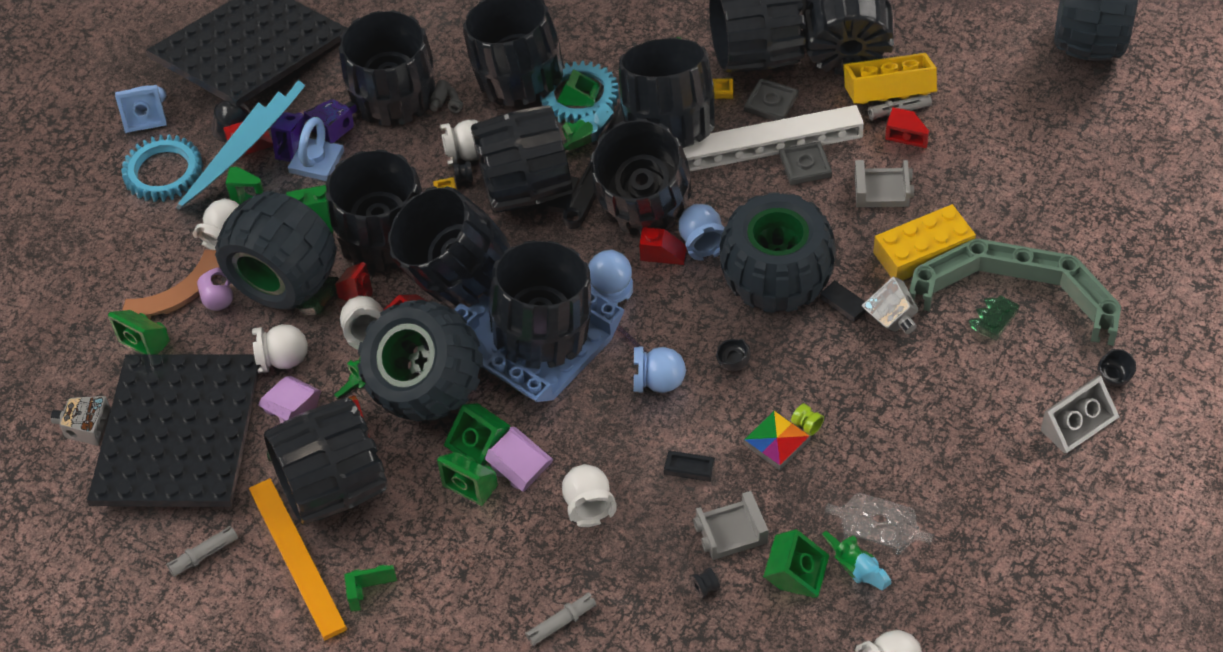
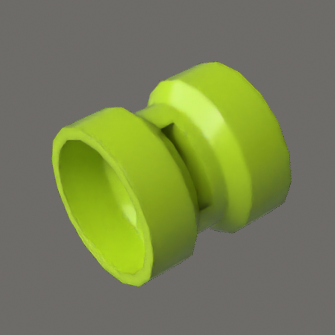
M803 403L793 413L791 422L798 427L801 426L807 434L812 436L821 428L824 416L818 412L814 413L810 406Z

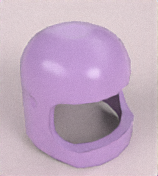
M214 268L204 273L198 279L197 287L202 304L207 309L219 311L231 304L233 291L229 287L231 282L228 279L224 285H213L212 277L214 275L226 277L220 268Z

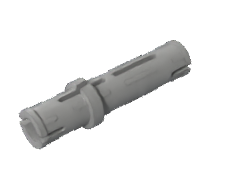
M930 94L894 102L891 100L886 101L885 104L869 107L868 116L870 120L885 116L889 117L892 107L909 111L927 106L930 107L932 99Z
M228 526L198 546L186 549L184 554L170 561L166 566L173 577H176L186 569L198 566V562L237 540L238 536L234 529Z
M588 592L572 604H565L564 609L525 632L528 641L531 640V645L534 647L537 643L571 621H578L579 616L596 607L595 599L590 598L592 595Z

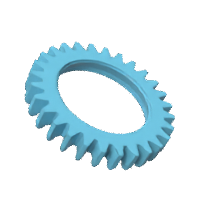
M574 61L571 67L565 63L564 75L560 83L567 80L572 70L575 69L583 75L594 78L603 84L604 92L602 97L593 106L570 108L557 102L554 91L544 98L540 96L542 106L550 105L559 123H562L563 119H565L566 123H570L571 120H574V123H576L585 116L595 114L600 103L608 104L613 111L619 98V87L616 77H613V73L608 72L606 67L601 69L600 64L593 67V62L585 66L584 61L577 65Z
M168 134L166 140L163 139L162 135L159 136V141L151 137L150 144L143 140L144 147L136 144L137 152L130 149L131 157L129 155L125 156L126 161L122 162L123 168L121 169L124 184L127 190L131 191L132 195L136 194L138 199L144 196L145 201L152 197L153 202H156L161 197L162 201L165 202L167 196L174 200V194L181 197L182 190L188 192V186H192L195 183L194 180L200 177L199 174L203 173L202 167L204 166L198 148L191 141L188 142L186 138H182L181 141L178 135L172 140L171 135ZM158 153H177L183 156L188 163V168L184 175L168 185L150 186L142 183L138 178V171L142 163Z

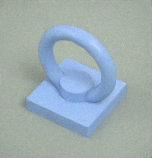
M147 85L115 92L125 133L167 125L162 102L166 99V91L157 85Z
M310 118L305 124L300 136L298 150L291 160L288 170L292 174L327 181L328 176L332 174L344 153L343 145L325 142V126L320 118ZM314 126H316L317 130L316 139L309 138Z

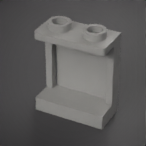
M855 160L856 207H909L910 198H914V185H910V181L913 180V170L908 168V160H903L902 168L865 169L864 160Z
M752 491L742 493L741 502L703 513L701 507L696 508V517L693 518L694 527L697 532L701 531L703 549L705 552L710 553L712 560L768 543L769 530Z

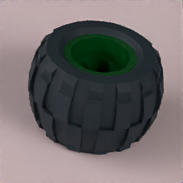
M1060 0L1054 36L1055 46L1057 49L1065 50V54L1078 59L1105 61L1111 60L1112 57L1120 58L1125 54L1129 45L1138 0Z
M276 192L256 194L235 208L224 222L215 246L217 263L234 287L262 305L287 310L294 309L297 305L303 304L320 290L331 273L337 252V247L334 243L335 239L329 227L316 212L301 201Z
M780 192L768 193V195L763 196L757 195L748 199L745 205H739L730 216L727 226L724 227L720 241V266L726 282L736 296H741L744 303L750 307H758L764 309L765 312L773 313L775 311L790 312L798 310L799 306L803 304L808 305L816 299L819 293L826 287L832 275L836 257L834 234L826 216L822 215L819 207L813 202H807L801 196L795 194H780Z
M414 300L404 301L400 305H392L380 312L381 317L370 322L365 329L367 334L364 341L359 344L360 364L357 366L361 380L366 383L364 386L366 391L388 413L412 421H432L451 414V410H459L462 405L469 401L468 395L472 390L475 391L480 382L478 373L479 368H483V356L478 350L480 343L472 327L467 325V321L463 316L437 302ZM415 347H418L417 351L414 353L413 350L415 349ZM411 361V367L408 369V363Z

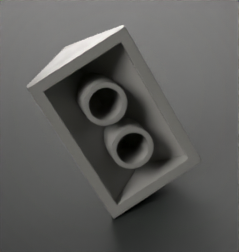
M1095 377L1044 412L1041 431L1063 453H1068L1119 418V414L1102 377Z

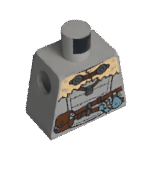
M894 276L862 304V307L887 329L898 331L901 328L905 334H910L917 327L911 318L918 312V307L905 283Z
M106 396L70 398L64 411H52L51 423L60 424L64 437L99 446L111 407Z

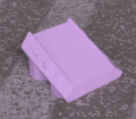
M286 376L261 398L258 406L263 408L264 412L268 415H277L280 423L298 414L316 408L321 391L293 376Z
M510 427V430L491 449H488L485 460L491 464V468L498 477L505 476L510 481L511 486L520 489L522 492L553 462V459L516 427Z

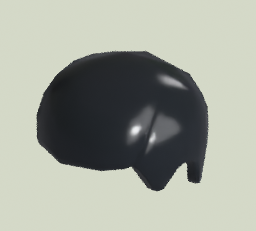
M732 338L723 341L718 346L716 359L723 369L732 372L739 371L749 364L751 350L744 339Z
M1111 349L1097 364V374L1111 387L1125 385L1136 372V361L1130 353L1123 349Z

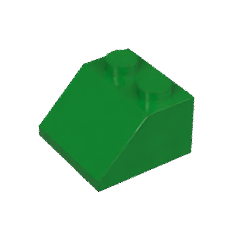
M326 185L286 192V195L301 201L316 212L329 227L331 233L334 234L328 217Z
M132 310L113 311L108 314L118 342L140 354H159L170 342L167 328L160 322L155 323L149 320L142 313L138 314Z
M478 403L462 405L443 446L453 453L457 452L463 456H470L475 462L484 466L488 463L485 460L488 449H491L512 426Z
M454 452L440 456L437 459L442 486L480 506H483L498 486L496 472L487 465L482 466L475 462L470 456H463Z
M797 529L777 534L773 541L763 577L780 590L817 598L830 555Z

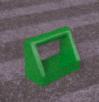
M573 69L562 88L557 102L566 106H593L601 86L599 83Z
M229 167L226 186L231 200L240 205L248 198L253 197L245 192L244 186L254 187L255 194H262L264 192L259 177L239 167Z

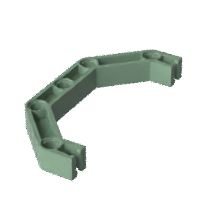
M972 239L918 266L914 270L909 293L914 302L916 294L923 295V299H925L923 310L930 311L935 292L977 271L1060 285L1093 321L1091 342H1100V328L1108 329V333H1110L1107 345L1114 346L1121 305L1075 256L984 239Z

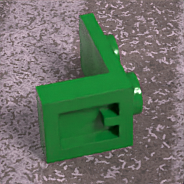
M379 565L376 568L358 569L344 574L347 600L351 612L361 610L360 600H364L362 588L397 581L394 565Z

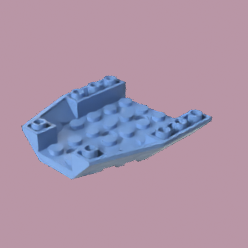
M591 290L590 323L587 340L582 346V351L572 360L565 358L563 365L549 368L547 362H541L540 369L525 367V360L520 358L516 363L509 361L505 358L508 351L505 348L497 350L495 347L489 317L490 296L487 297L483 294L478 298V304L467 307L460 303L454 309L464 317L467 325L472 327L480 343L478 350L483 356V368L535 402L554 400L612 340L624 314L623 308Z

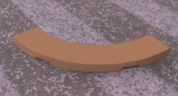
M204 250L195 269L174 287L149 297L125 299L122 311L132 310L138 314L142 313L151 319V316L162 313L166 315L189 304L200 296L197 287L198 279L207 271L220 268L215 256L216 250Z

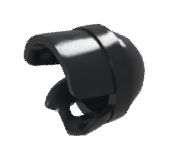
M225 100L218 103L214 108L211 124L213 136L221 142H226L227 139L223 128L243 122L250 114V109L244 103L238 107Z

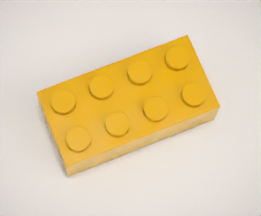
M926 53L844 64L845 89L852 101L857 104H866L869 101L875 100L887 101L889 98L896 97L908 98L910 95L917 94L928 95L931 92H937V68Z
M951 204L875 235L873 253L891 278L894 276L904 281L913 277L914 270L918 266L975 239L976 234L954 205Z

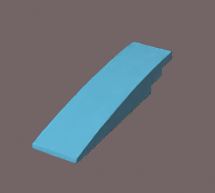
M298 80L286 96L278 91L266 108L258 102L180 200L176 208L178 210L183 208L223 175L229 167L234 165L283 114L305 85Z

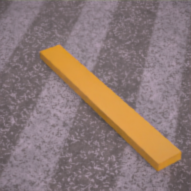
M271 478L249 487L250 494L323 640L326 641L347 631L346 625Z

